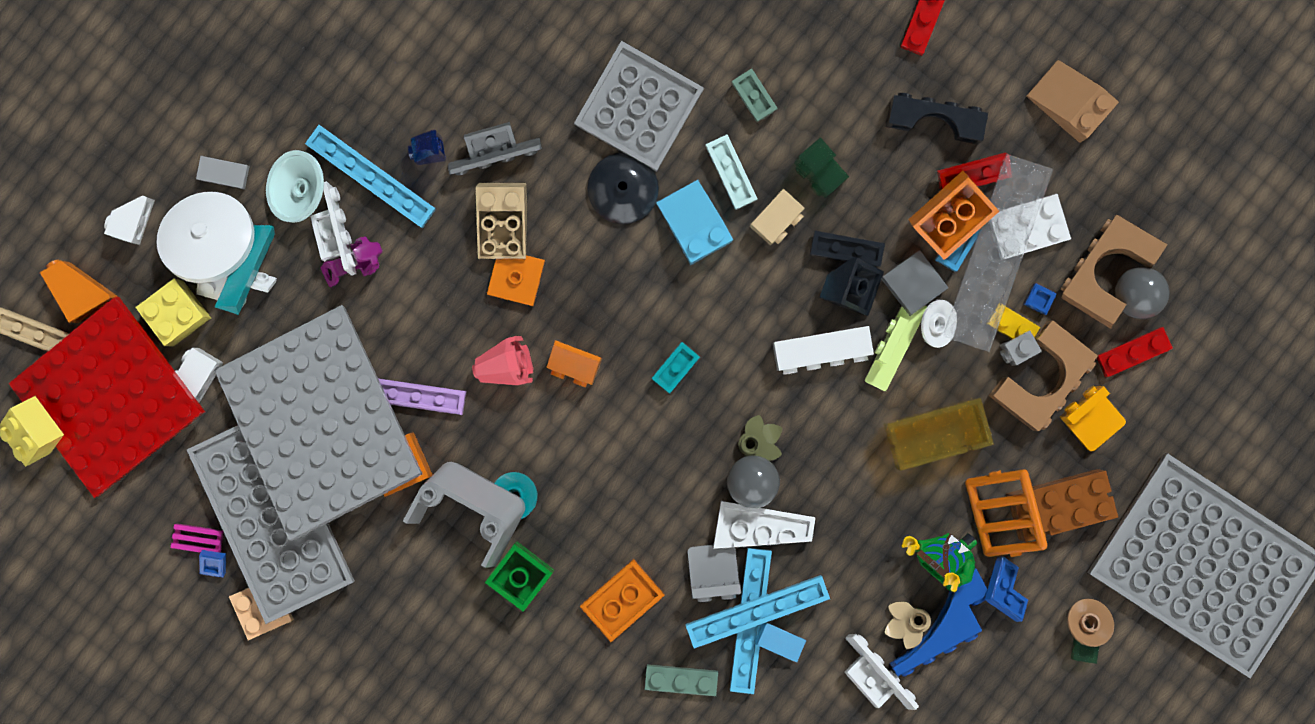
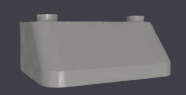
M447 462L421 486L403 522L407 524L420 523L427 508L437 506L442 501L444 495H447L484 516L480 526V533L492 545L481 566L485 568L496 567L525 512V503L517 495L456 462Z

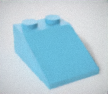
M698 180L656 202L690 265L732 243V236Z

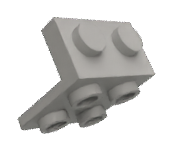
M704 545L688 549L693 599L697 598L698 602L711 601L712 597L721 596L722 599H734L736 594H741L735 547L713 549L714 545Z

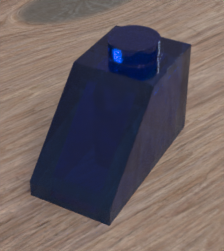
M431 130L411 138V145L408 146L409 157L411 160L414 159L417 165L446 161L443 139L436 130Z

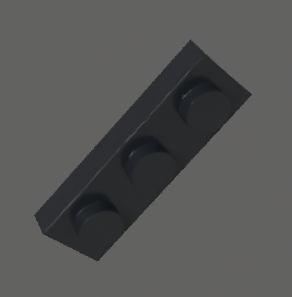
M814 231L810 255L846 262L852 257H856L874 267L880 268L885 243Z

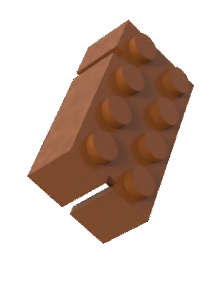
M1096 469L1032 486L1045 537L1046 534L1055 535L1118 518L1114 498L1107 495V493L1112 491L1105 470ZM1023 489L1006 493L1007 496L1024 494ZM1027 504L1010 506L1013 520L1030 518ZM1033 527L1016 529L1019 540L1024 542L1036 540Z

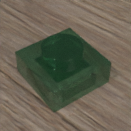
M1074 638L1071 659L1097 664L1099 646H1086Z

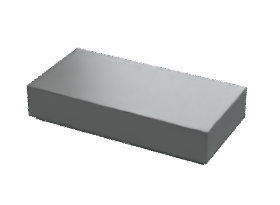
M201 156L196 179L245 189L250 166Z

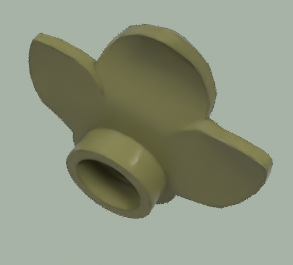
M760 415L752 417L745 425V434L739 439L738 446L740 451L746 456H761L769 461L779 458L782 453L774 444L782 433V427L775 424L764 425ZM748 440H753L755 443L751 449L746 447Z

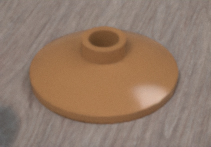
M1083 599L1076 602L1068 612L1067 623L1073 637L1081 644L1097 647L1105 644L1112 637L1114 620L1108 608L1101 602L1094 599ZM1084 621L1089 622L1090 628L1086 627Z

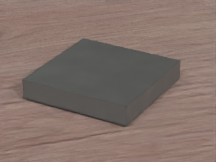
M920 250L881 278L909 316L948 289V286Z

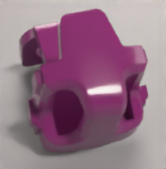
M360 237L350 247L357 260L355 269H360L363 276L374 274L379 268L378 257L382 254L383 250L378 242H370L367 237ZM341 258L325 261L321 266L322 273L329 287H333L339 282V276L348 273L343 268ZM328 269H329V270L331 269V271H332V273H333V274H332V278L330 277V275H329V273H328Z

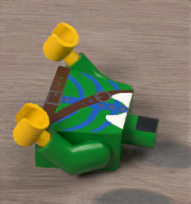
M949 533L925 540H916L911 536L904 538L901 547H908L906 553L912 556L914 552H918L917 557L920 565L949 591L956 592L958 587L972 581L975 560L970 550L977 545V541L969 533L959 541Z

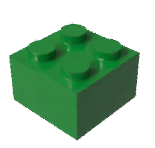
M516 541L485 583L524 612L553 574L554 569Z

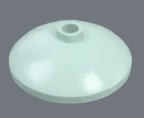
M299 150L289 151L276 160L269 172L266 183L267 202L276 217L286 222L295 223L305 220L315 211L321 200L324 188L323 173L318 161L311 154Z

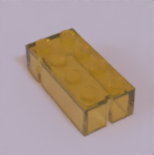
M981 398L964 400L883 423L889 444L895 446L890 449L895 467L900 471L966 453L968 450H976L994 445Z

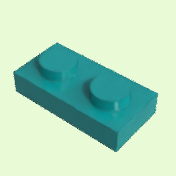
M681 342L652 379L668 393H671L700 356Z

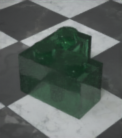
M821 137L801 153L794 164L797 166L795 170L803 179L807 177L812 183L810 187L819 197L822 195L826 198L845 182L849 176L834 160L836 154Z

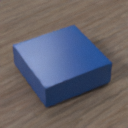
M1034 283L1023 305L1042 315H1047L1057 294Z
M201 551L199 554L200 574L224 577L226 573V553Z

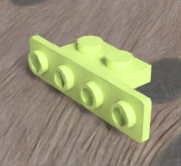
M926 305L911 316L901 306L895 320L891 319L885 332L888 334L885 340H881L875 350L877 356L865 378V382L883 391L887 390L922 321L924 311L927 308Z

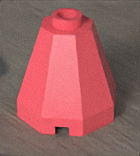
M522 336L506 338L476 358L475 365L472 366L474 377L482 383L506 385L532 383L533 378H528V375L533 373V365L527 345L522 346L520 344V341H524Z

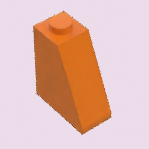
M54 260L46 265L47 269L40 272L66 319L71 323L81 322L97 312L111 299L117 297L113 292L70 262Z

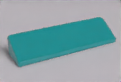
M253 225L254 242L252 249L243 264L228 276L215 308L239 315L274 238L275 231L273 226Z

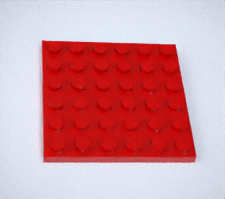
M120 297L111 299L9 383L22 402L36 396L64 434L56 448L94 498L103 494L205 412Z

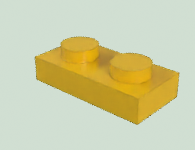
M1001 303L996 305L986 322L988 326L1010 339H1014L1027 331H1031L1035 338L1041 328Z

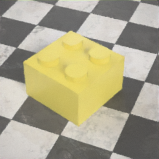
M179 279L171 280L135 307L164 346L174 347L211 319L185 282Z
M36 396L10 408L0 423L1 439L10 445L15 458L22 461L25 467L50 454L64 435Z

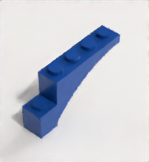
M976 568L970 583L958 587L956 592L949 591L938 618L922 637L920 644L889 663L897 676L909 675L915 670L914 667L920 664L927 665L936 659V655L942 652L944 654L952 652L957 648V644L963 641L970 642L978 637L977 633L981 632L982 629L969 605L975 606L985 601L988 589Z

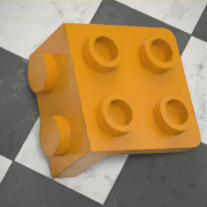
M1091 386L1082 394L1083 397L1077 402L1074 401L1064 409L1065 412L1060 416L1062 421L1088 451H1095L1126 423L1124 417L1107 399L1110 393L1104 386Z

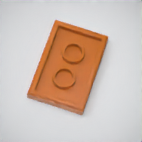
M632 559L580 605V608L606 638L612 642L664 597L665 594L635 559Z

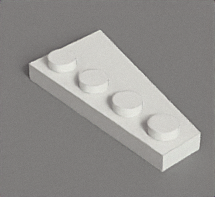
M721 501L713 549L811 542L815 517L763 508H747L740 504Z

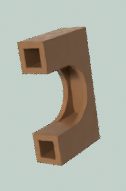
M1118 215L1113 220L1108 219L1101 229L1104 234L1100 240L1096 238L1093 240L1087 250L1091 252L1087 259H1080L1074 269L1077 272L1074 278L1070 279L1068 277L1061 287V290L1064 291L1062 294L1063 300L1109 328L1113 327L1127 304L1105 292L1097 284L1094 276V267L1097 262L1110 254H1124L1146 267L1153 268L1167 247L1166 243Z
M1053 320L1045 322L1036 334L1035 340L1058 363L1060 376L1055 388L1048 394L1038 397L1028 393L1009 377H1002L988 395L1033 431L1045 430L1052 421L1050 418L1052 414L1063 408L1067 401L1065 400L1066 396L1070 392L1073 393L1080 386V378L1084 373L1088 374L1096 365L1094 361L1098 357V355Z

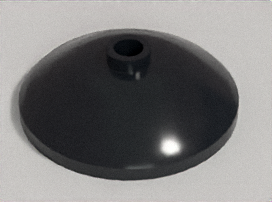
M625 153L612 154L602 159L594 167L588 180V197L592 207L602 218L612 223L630 224L641 220L653 209L658 198L659 186L654 170ZM622 182L627 184V189L624 191L618 188V185Z

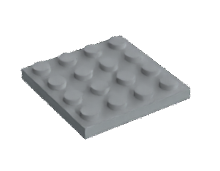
M621 41L574 125L657 172L702 94L704 87Z

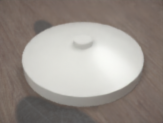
M219 192L197 193L181 200L165 215L157 233V249L162 262L177 277L194 283L217 281L233 273L246 260L254 242V226L246 209L233 197Z

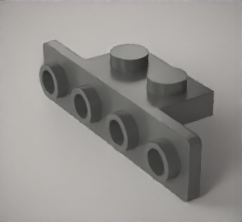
M510 122L465 134L464 139L470 157L448 163L449 174L463 175L472 168L484 169L497 161L509 162L514 160L515 156L522 154L525 156L534 155L538 150L542 149L540 138L516 144Z

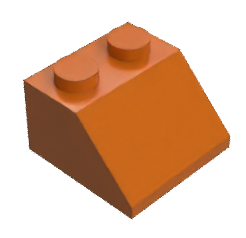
M555 340L547 368L552 370L551 375L564 379L565 375L574 378L572 383L586 388L587 383L593 385L603 358Z

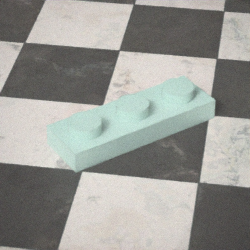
M728 135L706 144L705 146L735 210L756 201L755 192Z

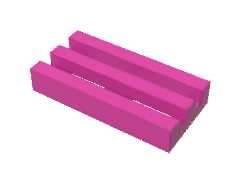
M174 524L175 532L172 535L173 543H171V548L201 552L202 550L221 552L223 530ZM181 530L216 535L217 540L180 533ZM179 540L216 545V547L210 548L179 543Z

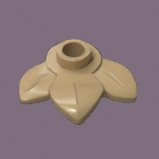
M907 602L890 604L888 608L894 619L888 623L885 634L894 639L903 638L906 649L918 646L922 641L923 632L930 627V615L923 609H914ZM921 617L923 624L916 625L914 618Z

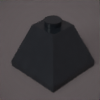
M852 257L827 275L819 298L834 305L869 316L884 271L859 258Z

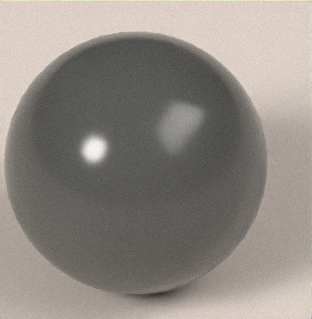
M1136 267L1126 271L1119 278L1114 294L1115 298L1127 304L1123 313L1135 319H1148L1158 315L1165 308L1169 300L1170 291L1165 277L1160 272L1150 267Z
M753 455L739 459L731 467L727 477V487L731 497L741 506L761 508L768 505L776 497L780 487V477L776 467L766 458Z

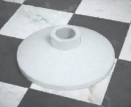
M936 300L930 303L924 311L921 331L924 340L930 346L940 348L947 345L956 331V312L949 302Z

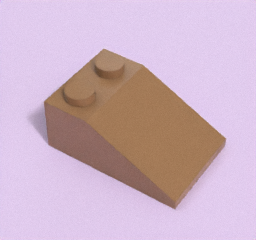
M1059 60L1055 62L1026 96L1079 143L1087 139L1119 103L1100 85Z

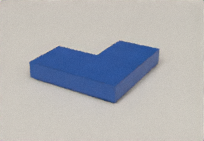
M1004 556L997 557L985 600L1014 621L1022 622L1028 599L1013 589L1019 567Z

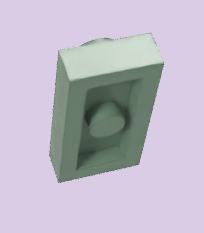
M753 69L748 70L731 82L756 122L761 121L778 109Z

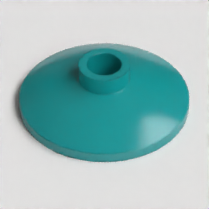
M510 472L500 476L495 481V484L509 492L519 493L520 498L525 503V512L521 519L533 511L538 495L534 482L528 476L518 472Z

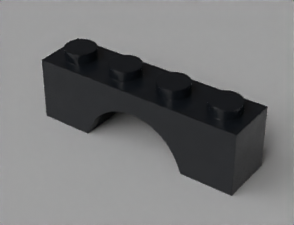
M898 93V95H894L890 100L885 127L909 131L918 120L926 117H936L945 121L950 126L956 141L978 145L984 140L988 113L982 112L980 107L968 106V109L959 107V104L954 102L935 103V99L922 97L919 100L912 98V95L908 93Z

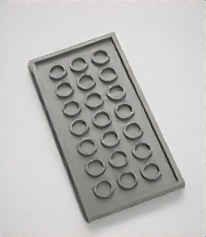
M239 425L187 449L265 624L355 582L328 523L294 541L288 539Z

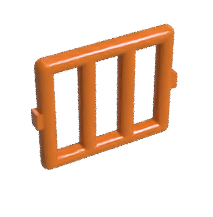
M1022 469L1001 473V470L993 471L989 475L968 478L965 481L985 556L1010 554L1011 557H1016L1024 552L1040 551L1047 548L1045 533L1027 470ZM1016 480L1021 482L1024 494L979 500L976 488L978 486ZM1027 504L1030 518L985 523L982 510ZM1033 527L1036 541L993 547L991 545L988 533Z

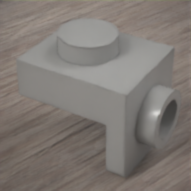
M1027 331L1000 345L1002 351H1000L1002 358L1007 364L1010 363L1012 366L1018 365L1042 352L1031 331Z

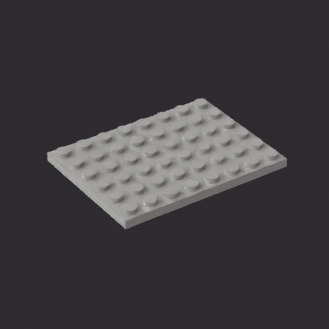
M343 305L214 370L290 541L298 539L423 474Z
M1164 453L1087 573L1251 679L1315 579V549L1171 455Z

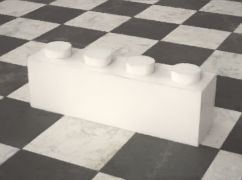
M869 326L772 343L777 371L783 370V374L798 372L797 367L803 366L807 367V371L820 369L821 363L830 362V366L845 364L844 359L853 358L854 362L868 360V355L874 354Z

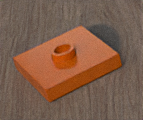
M527 255L526 259H496L487 295L534 307L545 260Z

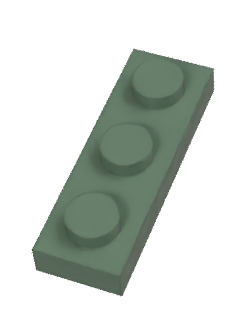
M647 664L645 690L716 696L718 671Z

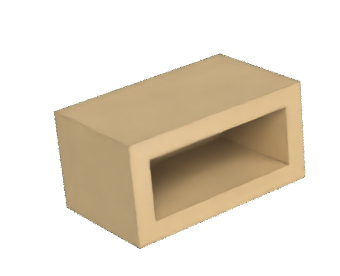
M783 189L752 222L750 227L770 246L774 241L779 244L788 234L784 230L790 224L795 226L804 217L801 214L804 207Z

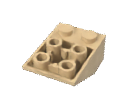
M479 183L476 186L478 259H526V183Z

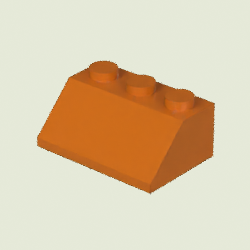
M962 171L908 220L914 229L945 260L1000 211Z

